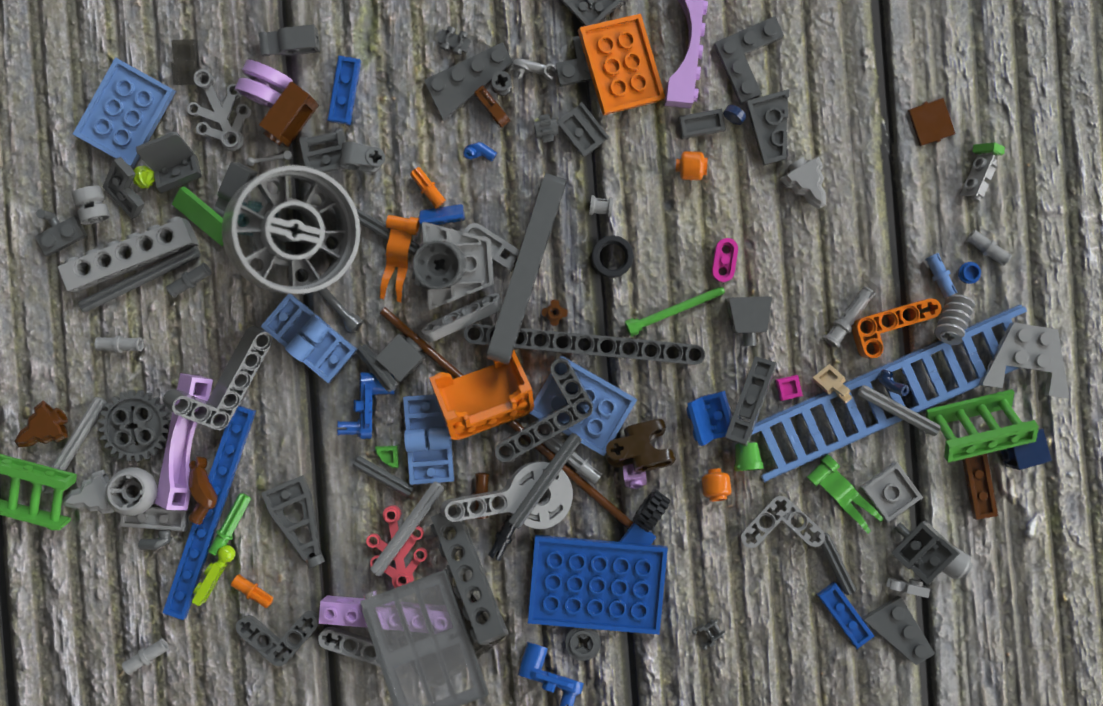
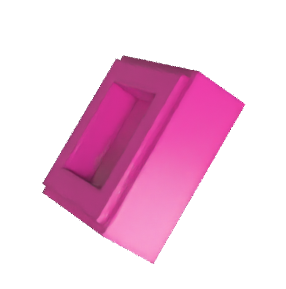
M798 375L775 379L780 401L803 396Z

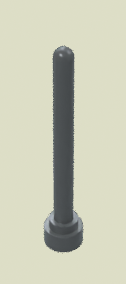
M291 250L285 251L286 254L295 255ZM299 269L298 271L305 277L303 270ZM327 288L318 290V293L344 319V327L350 333H353L363 324L364 321L358 315L350 314Z

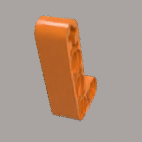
M933 298L920 300L856 319L851 327L859 355L863 358L879 357L884 350L880 333L937 317L941 313L940 302ZM930 306L929 311L920 313L919 309ZM905 309L908 310L910 313V318L908 321H906L903 317V311ZM883 316L889 319L887 327L883 326L881 322ZM862 322L868 325L866 333H863L860 329ZM868 343H872L874 346L872 354L867 352L866 347Z

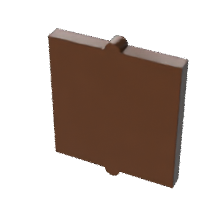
M944 98L929 103L926 101L923 105L908 110L920 146L932 142L938 143L941 139L956 134Z

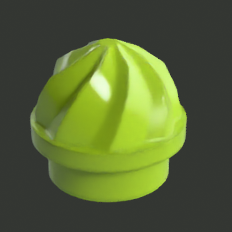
M138 166L133 170L136 173L133 179L135 185L147 189L153 186L155 181L154 172L149 167Z

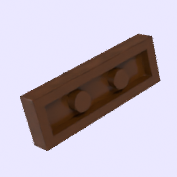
M987 453L962 459L973 519L979 520L998 516Z

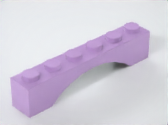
M678 0L687 19L689 43L684 61L667 82L664 106L691 108L693 102H697L699 90L695 88L696 80L700 79L701 67H698L697 64L698 58L701 59L703 53V45H700V36L704 37L706 25L702 23V17L706 15L708 1Z
M180 373L177 390L208 401L213 380L203 376ZM173 412L155 504L166 510H188L191 494L189 489L190 453L197 423L178 416Z

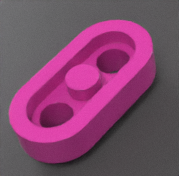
M724 238L715 246L711 273L718 282L731 280L735 273L738 245L731 238ZM723 246L729 248L728 254L723 253ZM720 268H724L726 270V274L724 276L719 274Z

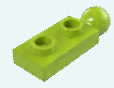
M225 545L219 548L217 552L218 560L214 564L210 563L205 570L204 575H206L203 583L200 582L194 589L193 594L195 597L192 603L201 606L207 601L226 566L235 558L236 552L232 546Z

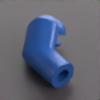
M477 142L466 146L463 155L466 159L483 156L492 162L497 152L484 143Z

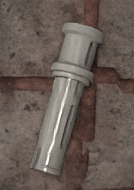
M864 286L841 318L833 322L834 326L828 334L823 335V340L832 347L839 349L841 346L840 342L846 334L851 333V326L870 300L876 295L875 292Z

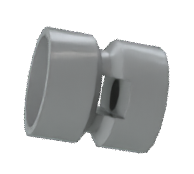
M87 186L71 193L75 206L80 207L77 213L81 224L100 223L110 218L107 204L102 203L105 198L100 186Z

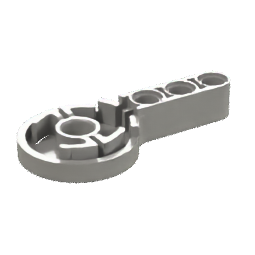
M536 461L525 464L512 475L511 479H508L506 486L502 490L445 500L440 507V512L444 518L452 522L509 512L513 516L544 472L543 469H546L549 463ZM562 469L546 490L544 500L537 503L523 523L524 525L535 529H546L558 524L565 518L572 504L573 489L568 476ZM498 496L500 504L498 507L493 508L492 500ZM477 500L479 507L475 512H471L470 504ZM455 504L457 512L455 515L449 516L448 508Z

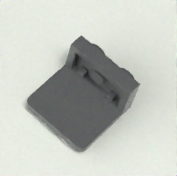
M171 132L136 147L137 154L154 172L156 186L161 193L202 177L198 157L177 132Z

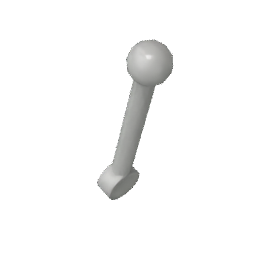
M285 151L283 154L256 159L249 157L246 163L249 166H253L255 163L282 158L290 160L293 155L290 151Z

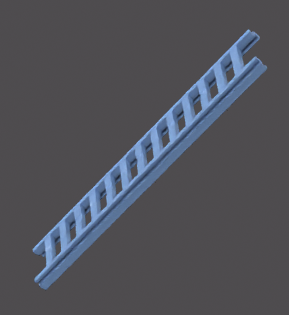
M1016 305L964 330L965 336L962 338V345L977 376L976 379L970 382L966 381L951 345L938 340L844 382L843 385L848 387L850 391L863 385L873 389L870 382L878 379L881 370L885 369L893 372L901 368L917 403L916 406L909 409L920 413L980 386V380L985 376L986 369L977 353L971 336L981 332L994 359L999 344L991 327L1001 323L1006 332L1009 324L1013 323L1011 318L1023 314L1027 310L1025 306ZM940 350L957 385L956 388L949 391L946 390L931 357V354ZM920 359L937 394L936 397L926 400L911 366V363ZM1006 366L1005 374L1018 368ZM886 389L890 399L905 406L899 394L892 393ZM824 391L756 422L752 435L761 431L777 468L762 474L761 479L763 482H766L898 423L903 419L895 415L886 418L882 408L868 401L877 423L866 428L852 396V399L845 406L857 432L846 437L830 401L837 397V394L833 391L828 395ZM820 404L837 439L836 442L827 446L810 411L811 408ZM801 413L817 448L816 451L807 455L790 420L791 417ZM781 422L797 457L796 460L787 464L770 429V426Z

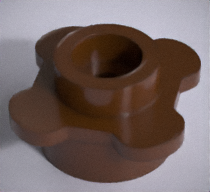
M556 299L552 300L547 308L542 309V316L547 317L553 326L558 325L559 320L568 315L567 309L562 308Z

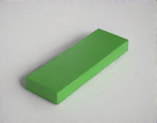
M185 186L181 187L172 205L219 245L224 246L222 239L223 218Z

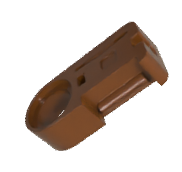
M483 85L474 91L476 98L501 128L510 122L507 114Z

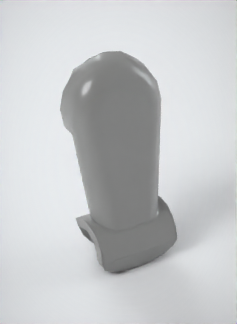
M515 59L512 63V66L516 68L514 77L516 78L519 73L518 79L523 77L524 72L542 74L545 79L552 81L553 77L547 74V71H556L554 64L544 65L525 59Z

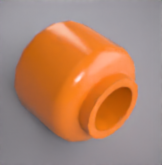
M684 151L681 154V159H676V172H680L682 180L699 181L703 178V175H707L708 158H704L702 152Z
M720 468L709 469L708 474L702 476L703 495L709 498V501L727 500V496L731 495V482L728 473H724Z

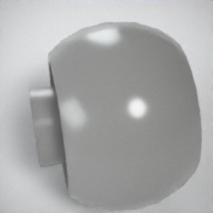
M129 467L116 472L109 479L106 487V499L110 507L117 513L126 516H135L146 512L154 504L158 493L154 477L148 471L137 467ZM128 479L131 480V482H128L124 485L125 481H127ZM135 486L139 488V494L137 497H135L132 493V490Z

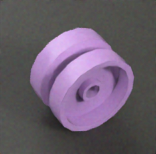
M247 59L242 72L248 78H239L234 90L258 104L271 108L281 94L279 92H283L293 80L267 65Z

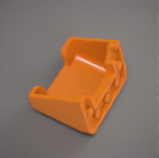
M514 350L508 365L493 360L494 365L455 379L452 378L451 374L445 372L437 373L429 378L451 439H464L523 417L533 411V391Z

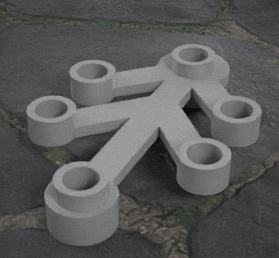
M198 70L194 74V82L204 89L214 111L203 108L196 102L189 103L187 111L194 117L201 116L220 123L223 131L211 128L205 122L198 123L196 131L203 137L211 136L219 139L224 148L236 151L243 145L244 138L240 131L245 119L250 117L251 109L246 104H239L236 108L237 116L231 127L228 119L235 100L240 98L242 94L237 92L235 95H232L231 91L235 88L236 84H230L227 87L228 94L222 107L212 86L214 84L213 75L207 70ZM208 77L209 81L203 84V79ZM194 106L198 107L196 113H192V108ZM247 108V112L241 115V109ZM203 126L207 127V131L205 133H201V128ZM236 137V142L231 144L230 138Z

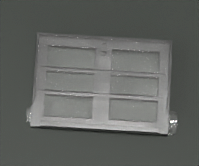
M446 569L377 594L375 590L363 595L364 600L360 601L363 609L362 612L394 706H461L489 695Z

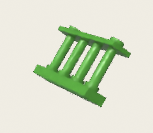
M1013 389L926 410V418L940 425V430L947 440L944 452L947 462L1036 442L1039 425L1035 420L1022 422L1012 408ZM1003 410L1012 425L1000 427L991 415V412ZM981 415L990 431L978 433L969 418ZM959 420L969 436L956 438L947 423Z
M0 454V474L8 475L11 478L8 501L0 499V515L44 526L49 530H60L71 521V517L60 515L63 491L76 483L77 474ZM21 479L32 483L30 506L18 504ZM42 485L54 489L51 512L39 509Z

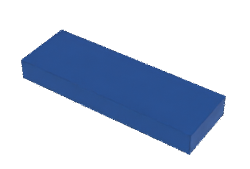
M338 55L327 119L329 122L351 125L361 67L360 59Z
M832 582L816 594L856 649L875 637L835 582Z

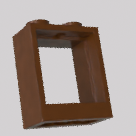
M291 81L259 125L265 129L263 134L280 146L283 143L289 147L319 107V104L310 94Z

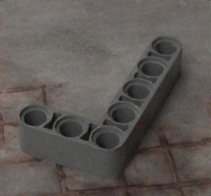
M251 326L245 331L208 401L177 389H171L163 397L164 405L176 415L212 429L222 430L226 428L272 344L271 335L257 326Z
M555 359L550 371L568 403L501 440L495 449V455L498 460L502 462L511 461L591 415L593 411L592 400L567 359ZM557 363H564L567 366V372L558 374L555 371V365ZM569 382L576 383L578 391L569 393L566 390V384ZM579 402H586L590 408L587 412H580L577 409V404ZM560 413H567L570 420L567 423H561L557 416ZM540 424H547L551 430L547 434H542L538 426ZM523 434L528 435L531 438V443L524 445L520 442L519 437ZM507 445L511 448L512 453L510 455H503L500 447Z

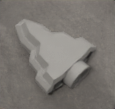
M802 157L788 166L790 172L780 178L784 186L792 188L796 195H803L807 202L815 208L820 209L826 205V193L821 186L824 177L821 172L823 165L820 158L815 157L806 162L805 158Z
M105 470L92 473L91 478L83 481L80 488L71 490L62 498L64 506L75 509L85 507L89 511H99L101 514L113 513L114 510L106 499V487L109 482V476Z

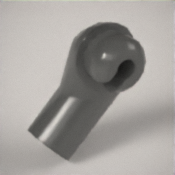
M160 530L158 532L159 538L140 539L138 542L139 549L157 550L165 546L172 540V537H170L171 531Z

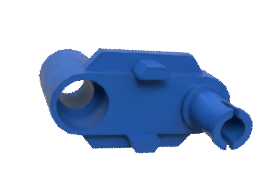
M360 373L359 400L353 401V410L359 412V419L357 421H337L338 428H346L337 429V435H357L360 439H371L372 395H394L395 391L387 392L373 373Z
M527 642L518 675L543 683L542 688L546 691L554 693L555 687L561 688L563 695L560 706H573L576 696L582 693L584 683L542 670L548 648Z

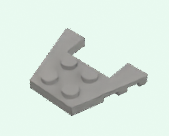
M422 222L423 243L431 241L450 242L458 246L466 260L465 273L459 282L450 286V288L427 290L429 310L494 284L491 239Z
M1010 323L997 347L998 351L994 359L987 366L988 370L985 376L981 378L979 385L1003 388L1006 366L1048 372L1045 389L1046 396L1069 399L1058 329Z

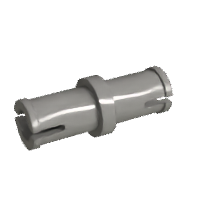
M976 229L966 239L967 242L981 250L982 255H988L1001 264V266H1005L1012 257L1011 254L996 245V241H990Z
M117 335L114 338L97 337L94 346L97 351H115L116 353H123V351L140 352L143 350L144 342L141 337L124 338L122 335Z
M161 638L148 648L140 649L138 654L122 663L123 670L130 675L143 665L151 664L153 659L169 650L167 642Z

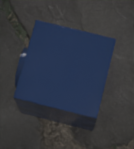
M1043 428L1038 429L1036 442L1000 450L1005 467L1022 470L1052 461Z

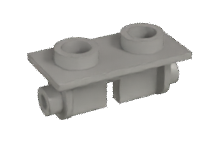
M994 154L977 155L968 178L964 183L961 196H972L971 199L978 202L981 198H984L989 186L984 180H991L998 166L996 164L997 160L994 159Z

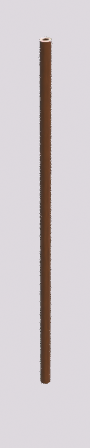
M386 307L381 310L380 314L407 338L410 337L416 342L424 353L451 374L454 379L463 376L459 370ZM516 420L506 423L516 432L524 428ZM521 435L528 443H531V438L528 435ZM543 443L534 447L550 462L555 456ZM567 464L563 466L562 470L574 483L627 529L633 524L632 520Z

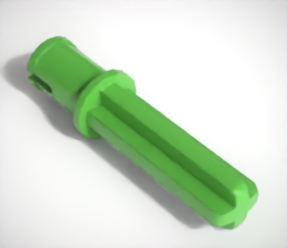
M240 493L237 496L220 530L216 531L217 536L208 550L209 553L216 555L219 548L227 545L229 540L233 539L232 534L251 497L244 493Z

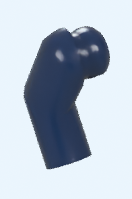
M885 369L881 370L878 381L886 389L902 396L908 394L909 387L907 385L892 381L893 373Z

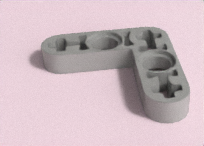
M784 496L773 498L741 533V542L744 546L755 548L782 520L810 546L818 547L825 541V534L822 529ZM777 500L779 502L784 500L786 502L784 505L786 510H779L776 513L779 518L776 520L767 510L771 508L774 511L777 507L775 502ZM764 515L772 519V525L769 528L760 526L759 520ZM794 515L803 517L804 523L801 527L796 528L791 524V518ZM808 523L812 525L808 528L814 533L819 532L818 538L820 540L818 542H810L811 536L807 532H804L803 535L800 533V531L807 527ZM754 524H756L758 529L765 532L762 536L759 532L754 537L756 539L755 543L745 542L747 539L745 534L747 532L752 534L756 530L752 528Z

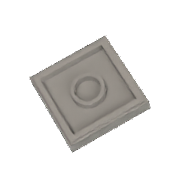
M896 461L860 486L886 523H889L923 498Z

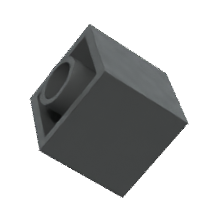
M398 334L375 359L399 381H404L427 356L420 351L421 347L410 337L406 338L403 334Z

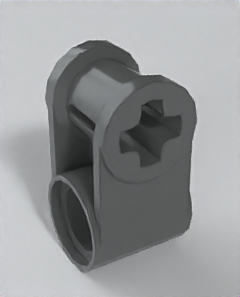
M355 142L342 143L340 166L344 169L374 173L385 162V154L380 148L365 146Z

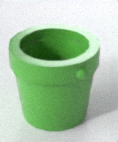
M757 442L748 443V446L735 445V471L764 469Z

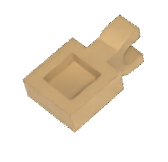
M830 364L813 377L814 382L828 395L833 391L836 392L837 396L845 404L852 399V396L849 394L851 392L850 389L843 385L846 382L845 377Z

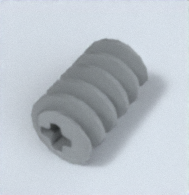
M952 295L946 299L934 332L940 341L949 345L962 343V338L965 336L964 330L968 327L967 323L970 321V316L975 307L974 300L964 295Z

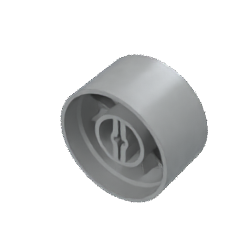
M283 166L269 170L251 179L237 190L229 201L223 216L222 239L225 251L232 265L252 284L273 292L310 293L333 284L349 269L359 247L360 221L351 197L333 178L319 170L305 166ZM288 177L297 178L311 185L303 201L289 198ZM269 182L276 184V194L268 192L267 184ZM256 186H258L268 202L258 213L242 205L245 197ZM314 194L320 196V206L313 204L312 197ZM332 207L338 220L339 231H325L323 220L319 214ZM282 208L293 209L305 217L309 226L304 225L299 220L287 221L275 218L274 215ZM238 214L246 218V225L244 227L237 225ZM237 233H253V239L258 250L244 257L239 246ZM271 236L278 237L282 242L294 241L306 244L307 246L300 253L289 255L281 251L274 244ZM328 237L334 240L335 245L332 249L326 246V239ZM317 250L334 258L321 276H318L309 261ZM254 258L258 259L261 264L258 271H255L250 266V262ZM274 263L288 266L289 286L275 284L266 280ZM299 269L305 273V278L301 282L295 278V273Z

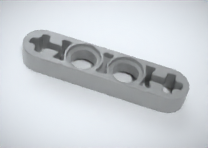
M497 293L487 295L426 324L421 332L427 342L436 341L500 311L503 301Z
M327 627L320 633L318 641L324 649L380 666L377 655L369 657L365 653L367 646L374 647L372 639L335 627ZM328 633H331V638L335 639L330 643L326 642L327 638L324 637ZM340 636H342L343 638H342V640L340 641L339 646H336L337 643L339 642V641H336V640H338V639L340 638ZM345 640H354L356 648L354 650L346 649L344 646ZM389 645L390 651L397 649Z

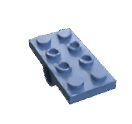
M291 293L287 294L261 325L265 331L285 347L289 354L305 363L327 383H330L358 350Z
M435 394L404 396L406 427L404 439L405 449L408 454L410 485L427 484L435 481L438 483L454 482L452 439Z

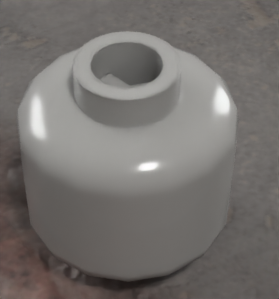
M955 547L960 554L942 572L953 579L965 578L973 567L971 557Z

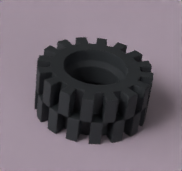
M656 489L653 490L647 499L644 500L643 504L640 505L636 515L633 517V523L646 532L651 531L666 512L665 510L670 504V499Z

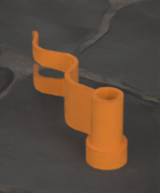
M387 216L386 228L391 229L386 248V267L380 286V299L385 298L388 283L395 268L398 267L396 296L397 302L401 303L403 284L408 270L409 247L412 235L417 236L419 218Z

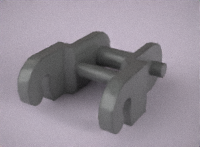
M711 619L708 624L703 625L702 623L692 630L693 635L697 634V631L705 630L710 636V641L702 646L703 650H706L708 646H714L716 644L714 641L720 637L723 638V635L726 633L724 630L721 631L716 624L718 622L717 619ZM712 626L717 632V634H715L714 636L711 634L709 628H711Z

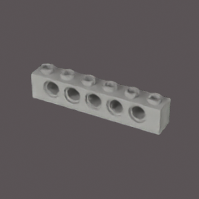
M174 217L169 219L165 225L148 227L147 232L142 234H130L126 236L127 239L124 241L109 242L106 244V248L101 250L92 249L85 252L86 255L83 257L66 259L65 264L58 266L67 291L80 292L175 255L191 246H198L199 243L190 221L181 217ZM171 232L173 238L167 243L166 236ZM151 240L152 247L147 251L146 243ZM130 248L131 256L127 259L125 252ZM109 256L111 262L109 266L106 267L105 260ZM87 265H89V266H90V271H89V273L86 275V274H85V267H86Z

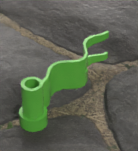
M827 454L821 460L822 463L807 478L815 486L820 484L869 534L871 530L861 514L851 504V501L873 515L880 522L884 518L837 471L840 467L839 464Z

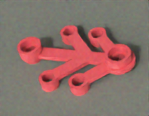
M390 505L383 511V519L389 524L391 539L399 530L398 520L402 514L400 508L396 505ZM388 512H394L395 518L390 519L388 517ZM417 526L416 529L421 532V535L416 537L412 533L393 559L396 569L389 565L384 573L392 577V584L395 588L414 581L413 572L420 562L427 558V550L422 547L417 548L413 555L414 558L405 567L404 558L415 542L424 535V530L420 526ZM376 533L370 534L366 539L369 547H376L382 552L388 545ZM370 537H375L377 544H372ZM422 551L424 558H418L417 552ZM375 555L370 560L371 567L374 564V559H378L380 555ZM399 577H405L406 583H400Z

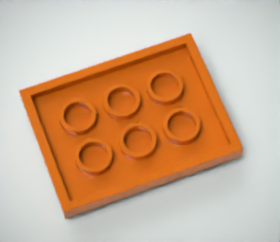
M641 14L588 25L578 29L603 116L660 102L666 98Z

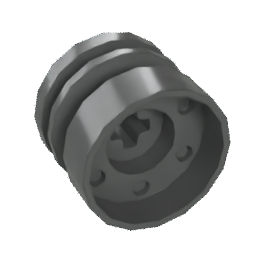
M431 241L423 244L413 258V270L416 278L423 285L433 289H443L455 285L462 279L466 269V260L463 252L458 246L446 241ZM438 260H445V269H438Z

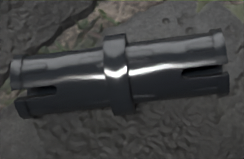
M510 515L506 516L500 532L496 533L495 537L497 539L488 554L493 559L496 557L498 561H501L507 545L511 544V537L516 529L509 523L512 517Z

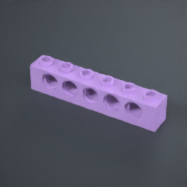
M327 595L320 601L319 624L368 628L362 612L364 608L361 601L365 598ZM395 601L376 607L383 629L404 631ZM401 602L410 631L429 633L420 604ZM425 604L435 633L453 628L446 605Z

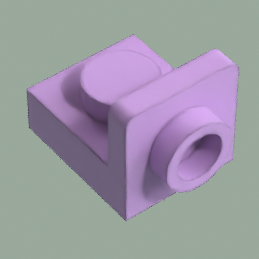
M633 464L623 466L625 487L638 489L643 485H647L646 472H635Z

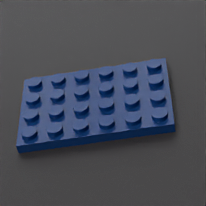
M535 535L528 624L660 635L668 547Z

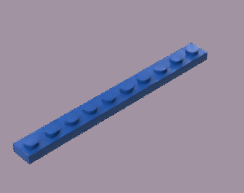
M239 405L229 424L224 429L208 477L210 484L217 494V504L215 508L209 509L202 524H192L163 614L181 620L187 618L194 597L193 591L198 585L209 553L208 550L211 547L256 410Z

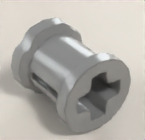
M592 195L589 215L597 213L606 214L608 217H611L613 198L601 199Z

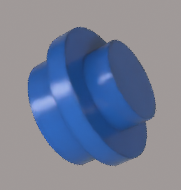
M974 262L963 263L958 270L959 279L966 284L977 282L981 276L980 267Z

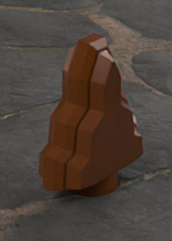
M41 401L34 407V413L28 418L27 426L20 430L14 442L18 448L33 446L38 442L43 444L51 441L60 442L68 438V431L64 425L68 422V418L61 409H53L47 402Z

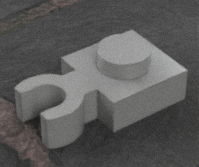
M887 577L886 586L890 587L889 589L929 598L930 589L923 585V581L910 578L909 581H900Z

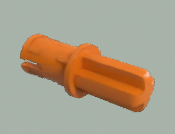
M420 167L415 168L410 173V176L421 188V193L425 194L435 209L447 201L437 190L436 183L431 182Z
M240 574L233 579L230 585L246 595V599L251 598L264 608H268L273 602V596L260 589L257 583L253 584Z

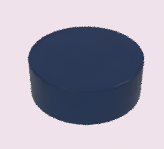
M728 105L723 112L724 117L736 125H741L746 118L745 112L735 105Z

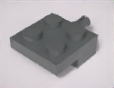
M926 521L921 522L911 532L901 522L894 528L904 539L892 554L907 569H911L927 585L960 554L954 546Z

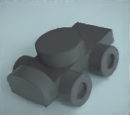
M448 26L447 30L442 29L438 39V43L441 44L440 48L448 51L450 47L453 49V53L461 55L462 52H468L471 40L467 38V32L460 31L459 35L455 34L456 29Z

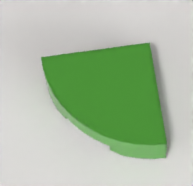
M995 142L973 145V153L982 155V153H992V155L999 156L1003 155L1005 151L1004 146Z
M398 445L375 447L377 456L385 464L393 468H399Z

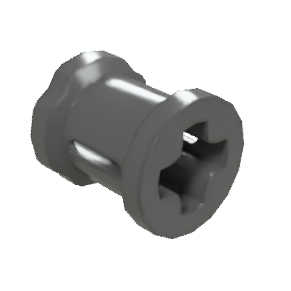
M505 71L496 72L491 80L493 90L500 96H506L512 89L511 77ZM502 80L505 83V87H501L498 81Z

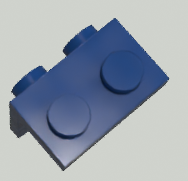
M725 390L700 396L688 403L686 409L687 416L692 420L694 427L693 437L696 442L698 441L699 446H704L713 439L726 436L732 420V414Z

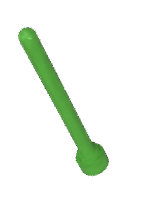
M723 287L715 288L640 320L638 318L628 319L624 321L630 337L636 336L643 330V327L719 297L725 293V289Z

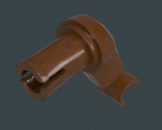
M197 456L196 461L192 460L189 463V467L192 469L189 472V489L197 502L194 510L189 515V520L200 525L209 509L216 507L217 494L210 484L207 471L205 470L207 459Z

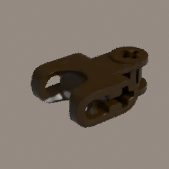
M654 419L626 427L624 429L625 437L613 439L607 444L606 456L608 463L613 467L633 464L634 470L637 473L671 466L676 460L673 451L670 449H656L650 443L654 438L665 433L666 425L664 420Z

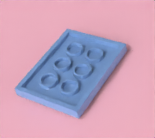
M115 57L73 135L116 159L121 157L128 165L134 168L140 158L136 152V147L150 140L176 91Z
M560 355L559 358H565L570 362L593 403V411L589 417L562 432L568 436L571 433L577 434L582 439L580 443L605 456L607 444L616 437L637 398ZM557 363L555 371L558 374H564L567 372V366L564 363ZM551 373L534 400V409L530 412L531 415L538 419L568 403ZM569 382L566 384V390L569 393H575L578 391V385L574 382ZM579 402L577 404V409L580 412H587L590 408L586 402ZM560 413L557 416L561 423H567L570 420L567 413Z

